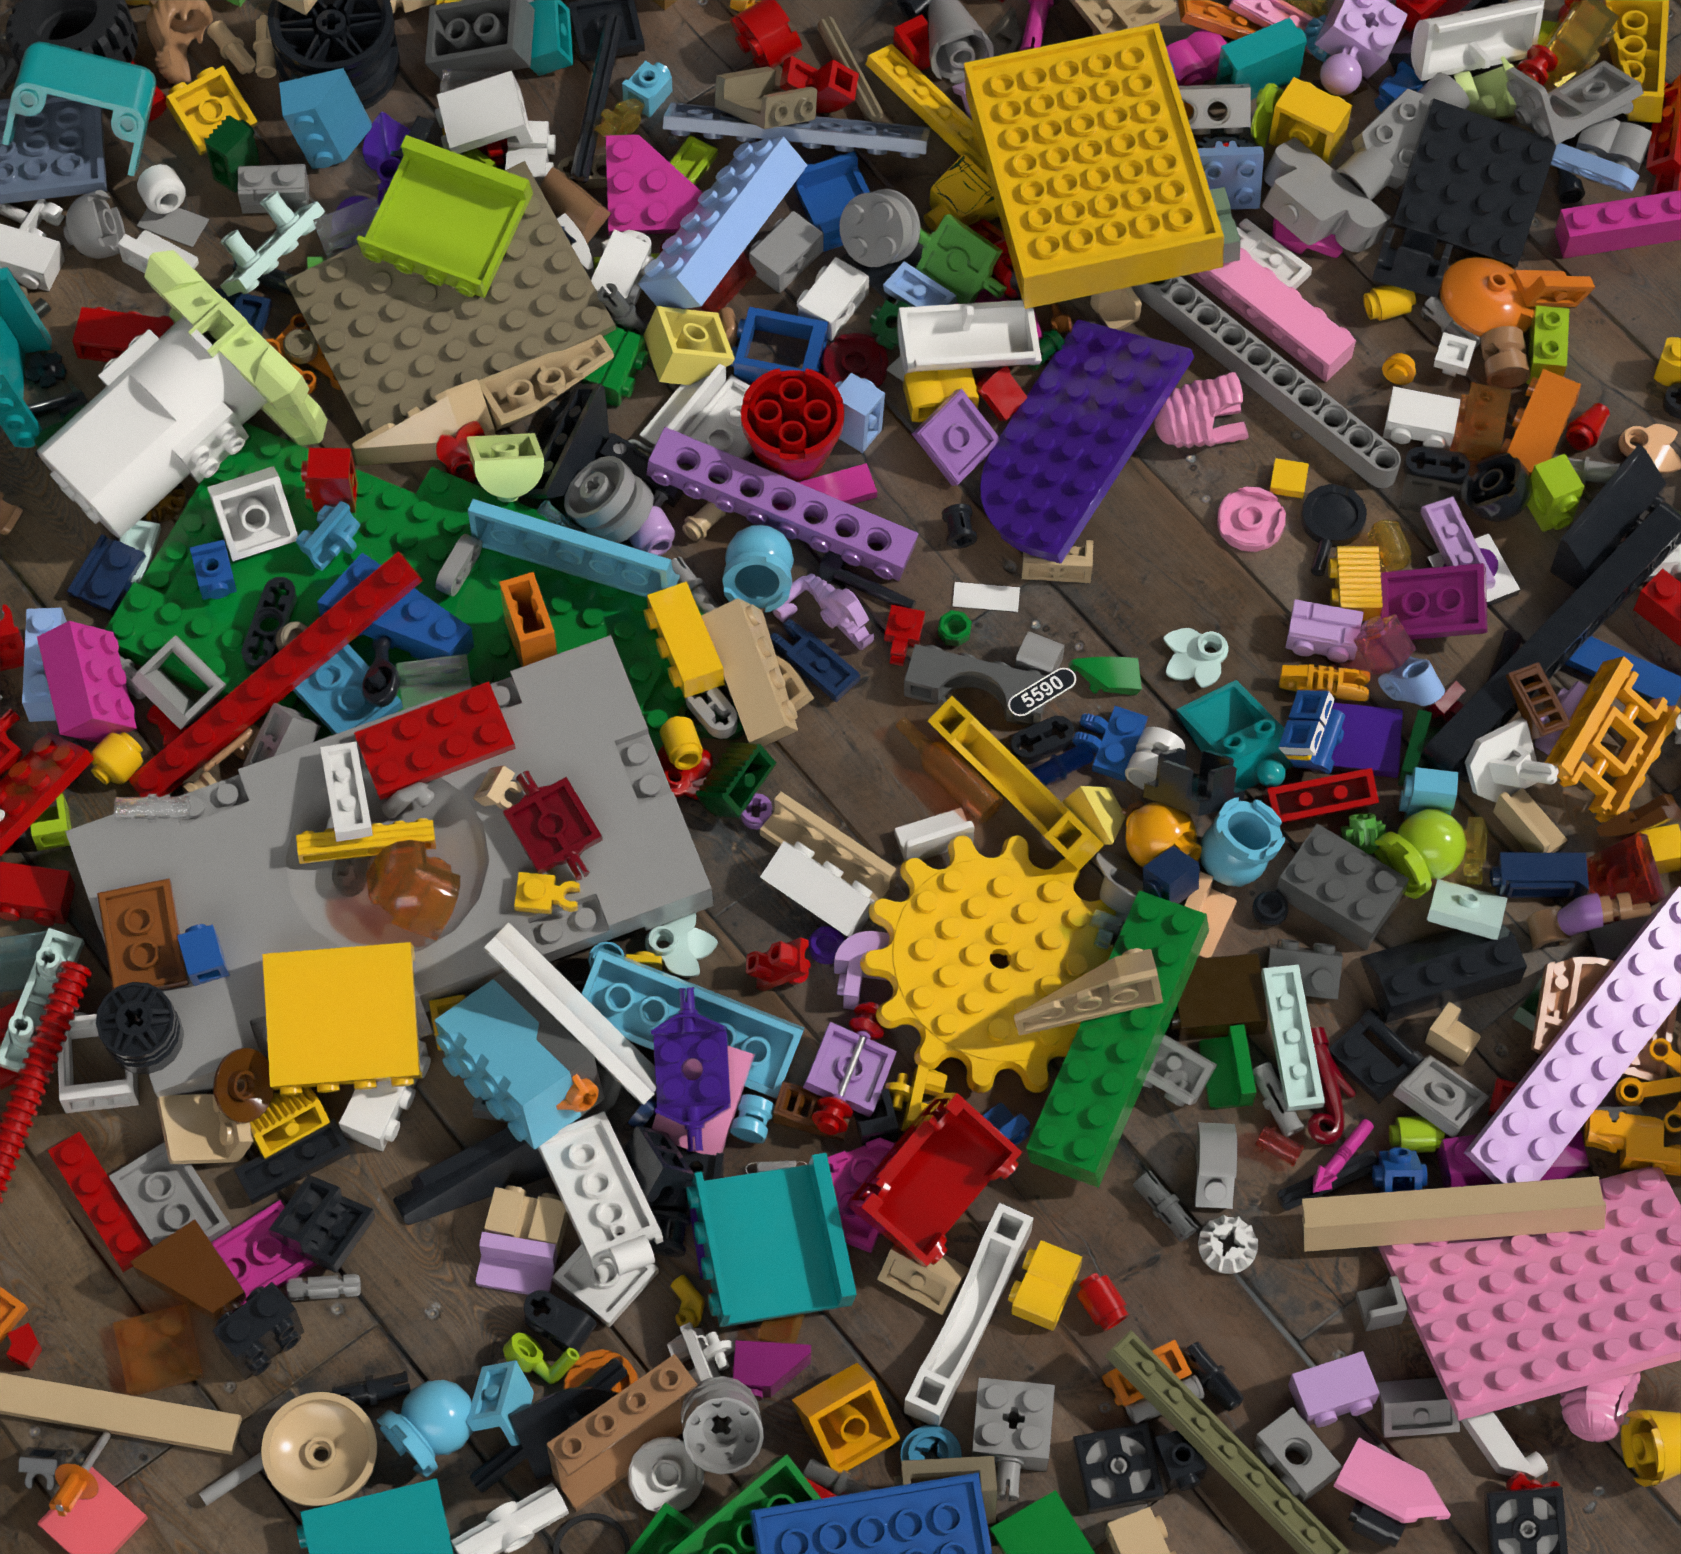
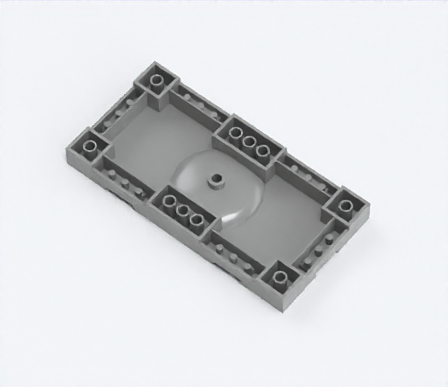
M611 635L510 671L511 677L490 684L516 749L427 782V788L434 792V798L425 807H419L413 801L395 818L385 816L382 811V805L390 797L383 800L379 799L357 743L371 824L381 823L389 825L395 821H405L407 823L415 822L419 818L433 820L436 849L299 864L296 835L304 831H314L317 833L324 832L328 828H334L320 747L355 742L354 732L441 700L443 696L238 769L239 775L171 799L168 794L65 831L104 943L105 939L97 893L170 878L172 883L180 934L185 933L187 928L198 924H205L206 926L213 924L218 934L230 976L193 986L187 973L189 985L162 990L171 1001L181 1020L184 1037L182 1048L175 1060L163 1070L149 1074L153 1089L158 1098L168 1095L206 1094L214 1091L213 1083L216 1070L222 1059L233 1050L251 1048L262 1053L268 1060L262 954L411 942L414 946L415 956L413 970L417 1016L430 1011L429 1001L458 995L468 997L505 971L483 948L508 922L550 962L644 927L647 931L713 906L711 885L674 792L671 791L650 738L648 727ZM504 765L515 773L511 781L518 784L519 782L516 780V777L520 773L524 777L523 772L530 771L538 788L552 785L565 777L568 778L601 833L603 841L588 848L580 855V858L590 872L587 877L584 878L581 873L582 879L577 881L567 863L558 865L543 874L555 875L556 886H560L567 881H575L580 884V893L569 892L565 896V899L568 901L578 902V911L568 912L559 905L554 904L552 914L515 911L514 904L518 873H538L503 815L504 810L497 807L496 804L483 806L473 799L490 768ZM508 789L505 791V799L513 805L519 803L526 795L523 789L521 793L517 794L512 793ZM394 864L399 866V869L393 874L383 873L384 868L388 865ZM133 1020L131 1024H136L140 1027L143 1024V1020L141 1022Z

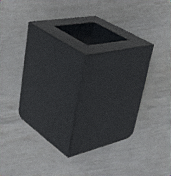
M889 1089L881 1090V1099L877 1101L874 1112L870 1117L853 1110L861 1146H865L866 1142L879 1137L890 1142L898 1141L899 1128Z

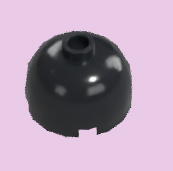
M1504 452L1489 456L1476 465L1479 470L1472 478L1468 474L1464 479L1461 488L1463 501L1476 515L1488 521L1501 522L1517 516L1523 511L1531 498V476L1523 463L1517 457L1513 458L1510 453Z

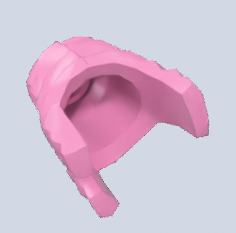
M1236 372L1219 376L1215 380H1194L1192 384H1184L1180 389L1174 388L1154 419L1156 433L1162 442L1167 445H1174L1177 448L1182 446L1191 448L1194 445L1198 447L1204 445L1212 447L1215 444L1246 440L1249 436L1244 422L1228 424L1213 429L1215 417L1241 412L1243 392Z
M1641 1371L1559 1393L1562 1397L1560 1404L1563 1419L1570 1431L1577 1437L1590 1442H1604L1614 1438L1620 1432V1425L1624 1422L1623 1415L1629 1410L1628 1404L1633 1401L1634 1394L1637 1392Z

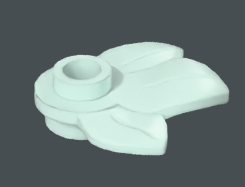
M1182 628L1164 636L1165 643L1175 652L1166 669L1168 677L1179 681L1195 677L1197 684L1201 688L1208 687L1218 680L1221 675V663L1228 654V643L1222 635L1213 631L1200 634L1194 629ZM1207 647H1212L1217 652L1208 653L1204 649Z
M696 913L653 928L646 936L645 947L647 952H651L655 956H661L662 961H664L671 973L685 978H692L700 974L697 960L710 955L717 947L718 941L709 933L694 928L696 925ZM660 941H667L670 945L662 949L657 944Z

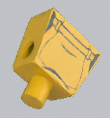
M965 154L930 189V206L932 210L924 215V220L931 230L936 231L944 215L951 214L967 226L982 219L990 221L999 216L988 176Z

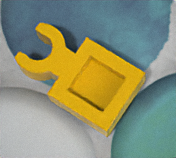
M519 872L514 904L515 911L552 914L553 904L559 905L568 912L578 911V902L568 901L565 899V896L569 892L580 893V884L575 881H567L560 886H556L555 875Z

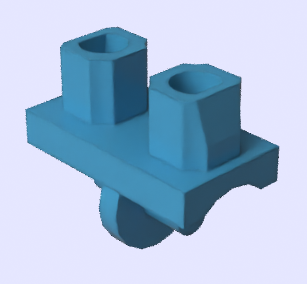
M342 501L336 507L324 505L318 512L316 519L320 526L314 532L303 530L296 538V543L301 551L308 555L315 568L322 571L341 550L351 554L357 548L352 537L357 533L361 525L351 514L350 506Z

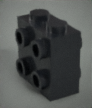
M273 1282L269 1283L265 1288L260 1286L253 1290L246 1298L244 1305L235 1312L231 1310L221 1316L216 1323V1327L212 1330L222 1354L245 1380L251 1375L258 1376L270 1366L273 1357L282 1350L286 1352L292 1349L300 1341L301 1334L304 1333L296 1308Z

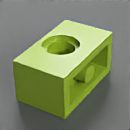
M1535 306L1529 328L1528 361L1531 375L1527 384H1530L1533 376L1539 378L1543 369L1564 377L1567 368L1569 309Z
M1562 454L1534 465L1531 474L1532 494L1527 506L1542 532L1552 528L1556 530L1562 529L1573 521L1585 487L1566 454Z

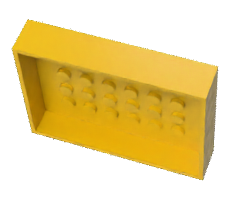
M1159 23L964 63L966 98L1025 309L1223 268L1224 234Z

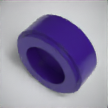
M829 926L816 929L809 939V952L812 958L821 964H833L838 948L845 941L842 933L836 928Z

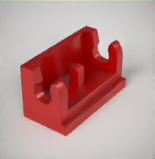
M6 604L2 605L4 617L0 620V672L24 666L25 644L18 626L15 627L12 612Z

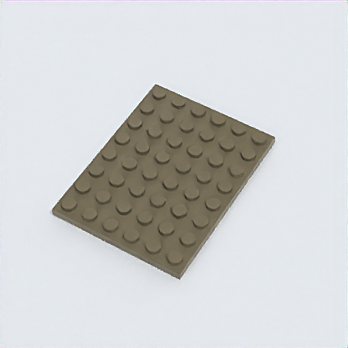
M525 161L505 171L528 179L533 195L485 298L477 295L473 297L464 296L457 292L455 287L444 283L442 286L432 284L423 275L412 272V274L402 273L393 264L381 261V263L370 261L363 256L359 244L285 280L366 435L387 423L395 425L401 423L409 416L408 411L415 407L422 411L436 403L435 396L447 389L474 379H483L545 354L566 350L596 336H605L616 330L615 323L605 305L598 299L593 283Z

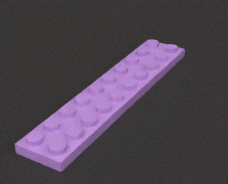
M1680 886L1672 888L1464 1152L1495 1184L1540 1181L1681 1000Z

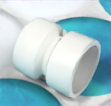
M1146 727L1142 731L1136 745L1137 752L1131 756L1125 770V776L1133 785L1144 790V783L1156 779L1159 754L1177 748L1185 749L1183 740L1166 729Z

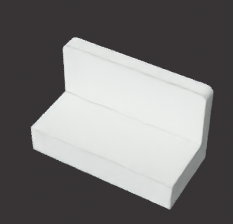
M144 230L137 239L125 234L118 242L122 261L143 273L146 272L149 256L154 252L174 250L193 269L199 264L196 256L147 230Z
M961 807L895 828L894 835L904 861L909 858L924 860L948 852L949 842L956 836H967L973 842L975 827L972 821L966 820Z

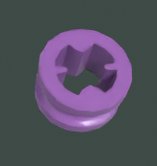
M756 793L741 815L744 825L750 829H760L772 815L771 801L763 794ZM753 806H760V817H752L751 811Z

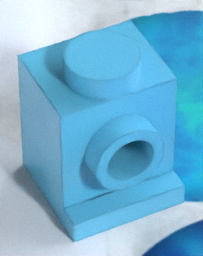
M645 61L629 80L625 79L622 83L623 102L650 118L673 91L672 76L669 69L662 63L656 62L652 65Z

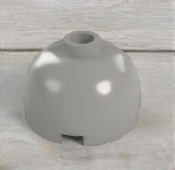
M96 190L77 198L68 209L66 226H64V235L70 245H74L85 256L94 259L120 254L118 242L125 235L120 213L117 207L110 209L105 200L111 198L103 190Z

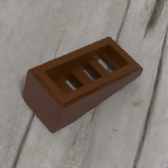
M1539 662L1505 674L1520 714L1527 721L1532 740L1571 726ZM1533 675L1535 682L1523 686L1520 680ZM1538 689L1540 696L1530 699L1527 692ZM1543 702L1545 709L1536 712L1533 705ZM1548 715L1550 722L1543 724L1540 718Z
M782 1082L773 1111V1123L843 1142L847 1132L846 1130L835 1135L821 1132L813 1122L812 1115L818 1111L817 1102L822 1096L799 1085ZM790 1099L796 1101L793 1112L787 1110ZM804 1103L811 1105L807 1117L801 1116ZM851 1118L844 1119L847 1123V1126L849 1125Z

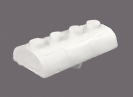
M1518 0L1470 11L1457 12L1437 18L1419 20L1414 29L1411 47L1412 65L1416 75L1421 81L1432 79L1439 72L1452 75L1463 71L1485 69L1502 64V56L1508 62L1526 59L1529 48L1532 45L1538 44L1545 0Z
M1022 300L899 308L897 320L898 340L902 365L906 373L1028 364L1039 365L1042 361L1034 309H1025Z

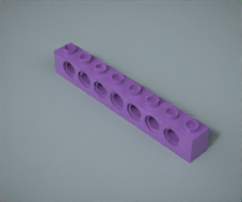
M664 427L648 460L647 475L656 483L679 488L693 499H705L714 503L718 509L724 512H736L745 516L748 521L755 525L770 526L780 531L788 539L797 538L809 543L813 549L819 552L827 553L832 551L842 555V560L846 563L869 568L883 579L900 581L915 548L919 534L915 531L667 427ZM687 463L693 466V469L685 471L680 469L678 465ZM721 477L725 482L715 484L710 481V478ZM752 490L757 495L755 497H746L741 492ZM783 503L789 509L780 511L775 509L773 505ZM813 516L818 518L820 523L810 524L804 518ZM847 530L852 536L841 537L836 531ZM878 543L884 549L881 551L872 550L868 546V544Z

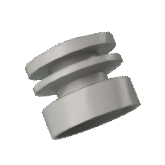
M725 1376L707 1378L698 1383V1386L684 1397L680 1411L684 1447L692 1462L704 1471L720 1475L736 1473L750 1465L760 1453L764 1436L758 1401L751 1389L737 1379ZM718 1415L720 1418H725L727 1416V1421L723 1422L718 1419L714 1422V1417Z

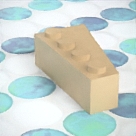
M737 598L701 615L724 668V678L748 742L761 744L764 747L798 731L795 721L798 718L797 712L788 698L785 680L779 668L763 611L753 604Z

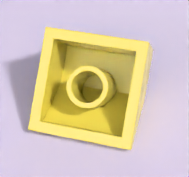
M657 306L643 335L659 382L691 385L709 376L718 364L727 367L733 364L735 359L719 314L715 312Z

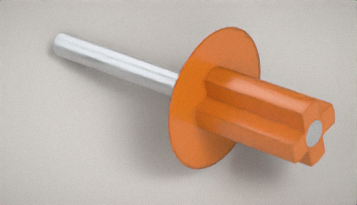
M103 1432L82 1466L66 1463L56 1468L55 1479L60 1488L50 1501L49 1507L52 1510H57L58 1516L65 1517L68 1512H71L78 1499H92L98 1494V1482L89 1470L110 1439L111 1434L109 1432Z

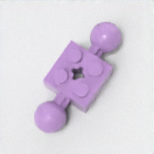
M1393 0L1334 1L1315 41L1316 46L1331 55L1323 63L1320 70L1321 83L1328 92L1338 96L1352 93L1359 86L1362 76L1368 79L1387 61L1408 15L1391 4L1390 1Z

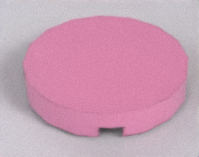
M1260 487L1239 488L1237 492L1229 493L1224 497L1218 508L1217 527L1221 537L1229 545L1242 551L1258 552L1268 549L1278 542L1285 528L1286 513L1273 493Z

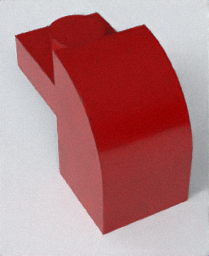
M791 55L784 60L779 87L785 91L814 87L817 89L816 113H831L839 111L855 101L859 73L834 59L817 70Z

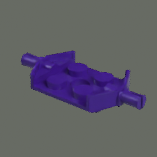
M687 987V991L686 988H678L680 996L679 1014L651 1030L654 1039L657 1108H655V1112L681 1125H685V1129H687V1151H703L702 1128H705L706 1123L731 1108L727 1026L698 1014V1010L695 1009L694 987ZM690 1059H697L703 1067L701 1076L696 1080H689L683 1072L685 1063Z

